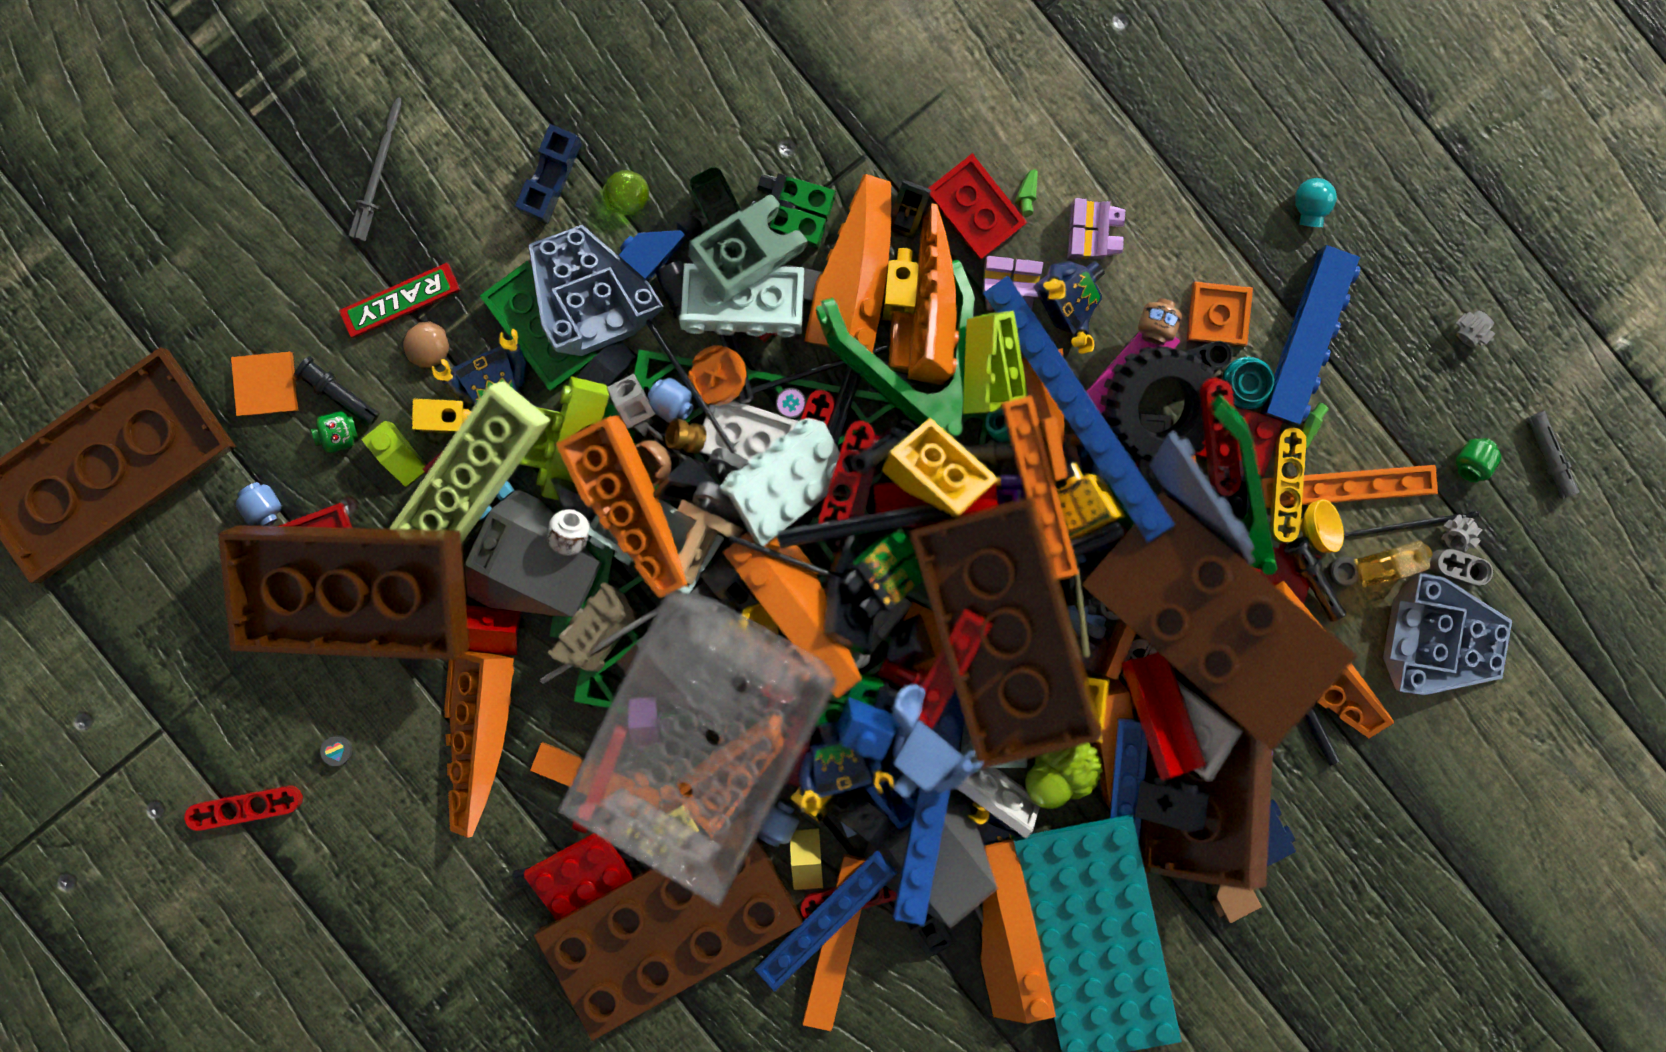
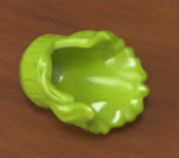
M1090 743L1036 756L1035 765L1027 773L1025 779V789L1031 800L1042 808L1054 809L1063 806L1069 799H1080L1089 795L1096 789L1098 781L1101 779L1100 773L1103 771L1101 768V757L1097 756L1098 749L1091 747Z

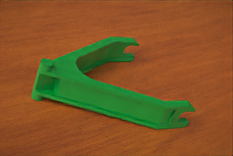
M959 260L952 261L956 290L955 330L959 332V339L956 348H954L953 358L956 359L957 365L954 375L947 379L942 391L939 393L924 394L915 391L848 333L834 298L820 301L822 305L816 307V314L831 351L904 415L915 421L919 427L931 418L953 439L962 432L961 417L964 395L967 319L973 317L975 297Z
M1219 395L1211 402L1216 410L1214 414L1238 439L1249 499L1247 514L1240 522L1255 548L1250 551L1255 561L1250 565L1253 568L1261 569L1267 575H1272L1276 572L1277 565L1253 438L1245 419L1226 399ZM1108 484L1107 486L1126 515L1118 521L1129 531L1135 522L1111 485Z

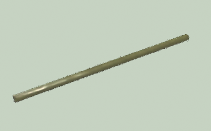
M1077 556L1074 558L1079 574L1074 575L1083 656L1090 657Z

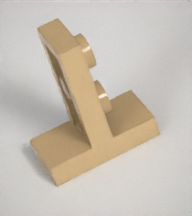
M682 500L677 511L696 520L695 525L689 529L686 535V543L681 553L678 554L686 583L692 585L718 531L727 536L733 535L740 538L744 529Z

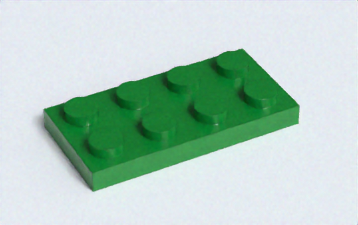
M528 261L480 295L511 339H513L512 329L517 331V344L520 345L524 357L549 391H554L573 377L597 355L595 351L583 356L556 352L541 328L532 266Z

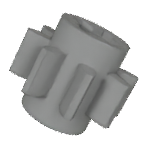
M1477 310L1474 314L1471 312L1464 313L1456 322V325L1461 328L1457 332V337L1470 347H1475L1477 344L1480 346L1486 345L1495 335L1490 330L1494 325L1493 320L1482 311Z
M1457 515L1453 521L1448 520L1443 526L1446 533L1441 539L1445 540L1449 549L1461 550V552L1466 553L1470 547L1474 549L1480 542L1477 536L1482 529L1478 528L1473 518H1462L1461 515Z

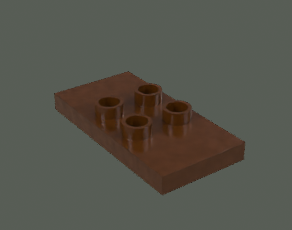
M159 347L0 458V541L30 583L43 582L236 448L168 349Z
M1162 492L1157 498L1176 526L1149 543L1135 523L1082 585L1272 751L1358 655L1168 495Z

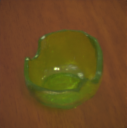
M630 170L615 172L607 179L603 186V201L613 213L627 216L635 214L644 208L649 199V186L646 180L640 174Z

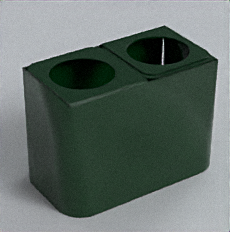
M708 168L691 178L690 188L711 228L716 226L715 216L719 211L729 210L733 214L738 211L742 212L719 168ZM708 184H716L722 190V198L716 204H708L702 198V189Z

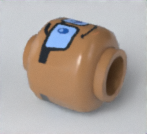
M1159 298L1157 302L1146 304L1138 324V330L1143 334L1142 339L1161 346L1165 345L1166 342L1174 340L1182 315L1175 308V303L1167 299Z

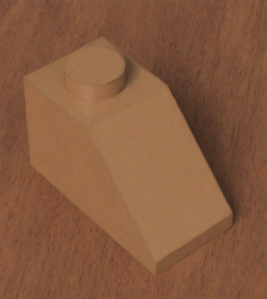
M1212 884L1210 892L1215 900L1211 901V905L1219 918L1223 916L1229 923L1262 907L1254 890Z

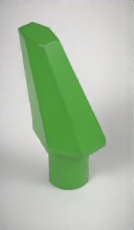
M1036 169L1030 170L1026 174L1014 201L1015 204L1021 207V213L1024 217L1031 216L1034 213L1032 202L1037 199L1038 171Z
M1318 403L1304 422L1302 432L1306 436V450L1322 426V418L1329 409L1323 403Z

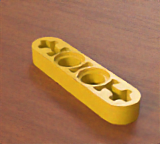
M1294 427L1282 431L1276 440L1270 534L1279 543H1288L1295 540L1299 536L1301 526L1306 436L1300 429ZM1292 434L1293 439L1298 440V444L1292 447L1291 455L1297 454L1298 458H1283V454H1288L1290 445L1285 443L1284 439ZM1284 463H1292L1296 467L1297 473L1293 479L1283 476L1281 469ZM1283 492H1289L1294 496L1295 502L1292 508L1287 509L1280 504L1279 498ZM1278 512L1282 514L1294 513V517L1287 518L1286 525L1292 528V533L1286 534V538L1283 537V532L1278 531V526L1284 525L1285 516L1279 517Z

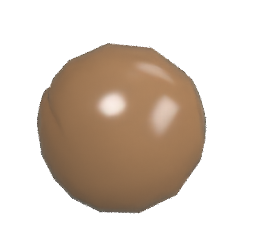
M420 322L408 330L403 341L405 355L411 363L420 368H431L442 363L441 360L446 358L449 351V342L445 330L441 326L433 322Z
M643 441L635 445L653 487L661 484L671 471V460L668 452L656 441Z

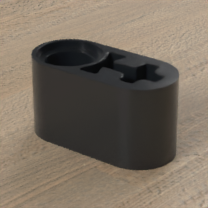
M1215 341L1186 351V353L1200 358L1202 364L1209 366L1212 371L1228 365L1232 359V349L1223 341ZM1212 348L1218 349L1221 352L1222 360L1220 363H1215L1211 360L1210 351Z

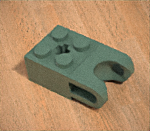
M773 195L764 197L742 212L738 211L690 242L689 258L723 303L804 251L808 240L800 231L795 230L786 235H779L769 229L768 223L777 216L780 205Z

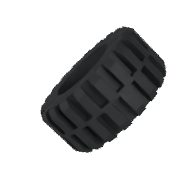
M1166 346L1142 348L1139 354L1131 353L1124 357L1126 363L1123 365L1117 363L1112 369L1115 373L1113 379H1106L1104 387L1108 388L1107 395H1101L1100 403L1105 406V411L1101 412V415L1124 449L1133 456L1151 463L1168 434L1174 431L1180 441L1186 438L1193 450L1200 453L1206 447L1203 444L1205 435L1200 393L1202 385L1208 379H1211L1214 374L1211 368L1202 364V360L1195 355ZM1162 377L1173 378L1179 382L1184 393L1182 414L1177 422L1167 430L1158 433L1150 432L1142 426L1139 420L1138 404L1140 397L1146 387L1153 381ZM1216 387V391L1212 392L1211 396L1217 398V391L1221 389ZM1217 417L1213 421V427L1215 423H1221Z

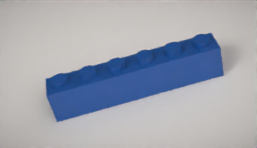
M1328 245L1318 250L1274 373L1275 384L1272 396L1263 405L1260 414L1281 420L1284 424L1292 427L1300 425L1301 422H1305L1311 409V406L1308 405L1310 396L1316 393L1321 378L1318 377L1320 368L1327 364L1331 350L1328 349L1330 340L1337 336L1341 323L1338 322L1340 312L1345 311L1350 301L1351 295L1347 294L1350 284L1355 283L1360 273V267L1357 266L1360 259L1359 256Z

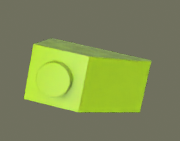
M384 421L361 439L377 460L405 487H408L425 473L422 469L426 466V463L393 423Z

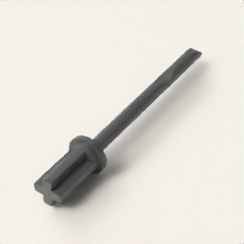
M400 97L392 104L387 120L386 133L380 143L364 200H355L357 208L348 236L358 241L366 242L374 212L379 209L372 202L391 142V132L396 125L400 112Z

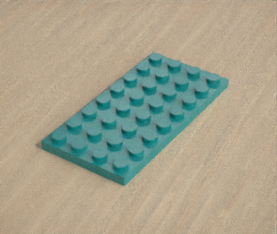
M1133 815L1030 834L1027 838L1024 836L1014 837V845L1017 857H1019L1056 1014L1054 1020L1062 1052H1130L1182 1042Z

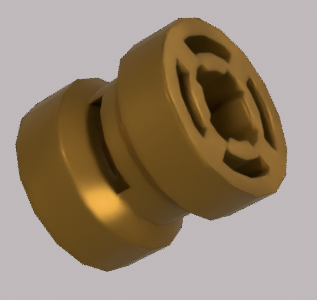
M674 418L666 429V445L669 448L678 450L684 448L686 452L698 454L706 442V428L696 423L688 425L685 420Z

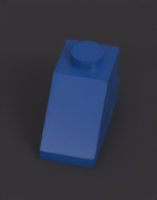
M681 230L638 233L634 238L629 236L620 247L622 252L619 256L646 281L650 282L656 275L655 272L666 264L687 238Z

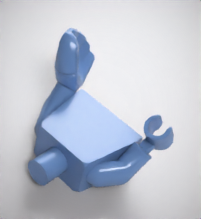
M918 685L904 687L897 694L893 709V716L899 725L894 740L893 755L896 759L894 764L904 772L893 787L905 798H908L918 785L929 793L931 791L941 793L959 787L971 773L983 765L982 761L976 765L970 762V756L974 754L973 751L962 756L929 727L925 726L921 721L917 722L925 694L924 689Z

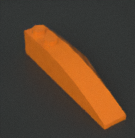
M864 174L849 206L850 212L845 223L841 224L837 233L839 237L834 249H830L826 258L828 262L823 274H820L816 281L804 342L830 348L817 318L816 307L822 305L820 301L834 298L848 333L873 354L888 270L892 211L891 182Z
M931 203L922 216L908 379L943 385L950 376L954 375L957 361L953 358V352L958 343L959 332L955 330L956 290L948 240L938 206Z
M621 415L605 418L556 443L582 500L588 507H592L599 516V522L603 527L610 530L617 539V545L624 554L628 553L636 564L635 568L660 598L686 586L687 583L679 555L660 501L654 497L653 492L655 489Z
M750 532L741 537V539L756 544ZM777 535L763 546L813 565L798 545L781 548L778 544ZM733 543L723 552L772 619L836 698L839 699L862 680L849 648L825 635L827 595L820 584L817 573L737 543Z
M1284 581L1276 585L1280 591L1316 620ZM1352 663L1317 701L1323 707H1328L1337 713L1340 719L1367 738L1373 737L1394 724V720Z
M466 651L456 659L449 660L444 706L445 718H450V734H446V746H451L452 762L447 764V776L450 777L453 783V790L448 792L450 831L467 838L472 837L495 779L507 727L509 706L511 704V683L514 674V658Z
M1014 839L985 845L984 848L998 887L982 903L981 965L993 1016L1026 1024L1056 1017L1038 934L1019 857H1017Z

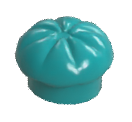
M1241 357L1234 360L1228 365L1222 377V380L1230 384L1233 391L1234 406L1245 410L1259 408L1272 396L1275 384L1273 372L1264 361L1258 358Z

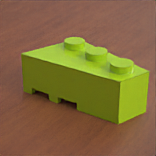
M1014 310L968 318L963 414L995 411L1001 409V404L1004 402L1028 397Z

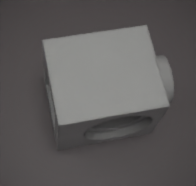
M635 374L607 387L616 409L628 428L655 415Z

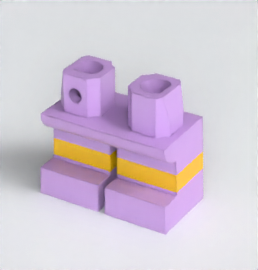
M1075 198L1071 203L1069 230L1071 231L1069 232L1067 259L1103 260L1107 255L1121 254L1123 252V237L1108 236L1109 226H1124L1125 209L1110 207L1109 201L1092 202L1087 201V199Z
M987 256L984 260L982 295L985 296L983 292L1007 275L1011 278L1013 270L1012 281L1032 309L1033 301L1038 298L1033 285L1040 281L1043 262L1016 259L1013 264L1014 259ZM985 297L986 311L995 312Z

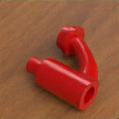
M886 657L877 676L888 679L891 684L903 690L904 687L910 685L921 687L928 674L923 672L924 669L922 668L916 672L907 667L892 663Z

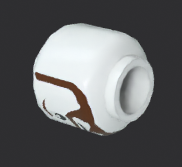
M563 510L556 513L550 521L548 530V542L551 548L564 555L577 554L583 550L589 534V523L586 517L574 510Z

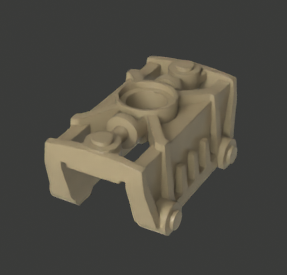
M603 583L601 585L602 588L595 597H590L585 606L573 616L569 627L560 634L559 638L561 640L553 650H549L548 654L554 659L573 667H579L590 672H600L605 665L604 659L623 636L593 654L592 652L601 641L639 619L626 595L615 587Z

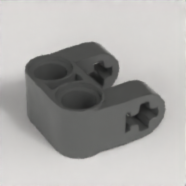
M716 448L710 455L707 467L713 474L726 480L728 475L735 471H740L749 464V460L739 454H731L727 449ZM703 482L698 485L693 497V502L697 507L732 523L743 521L730 496L723 494L720 486L710 482Z

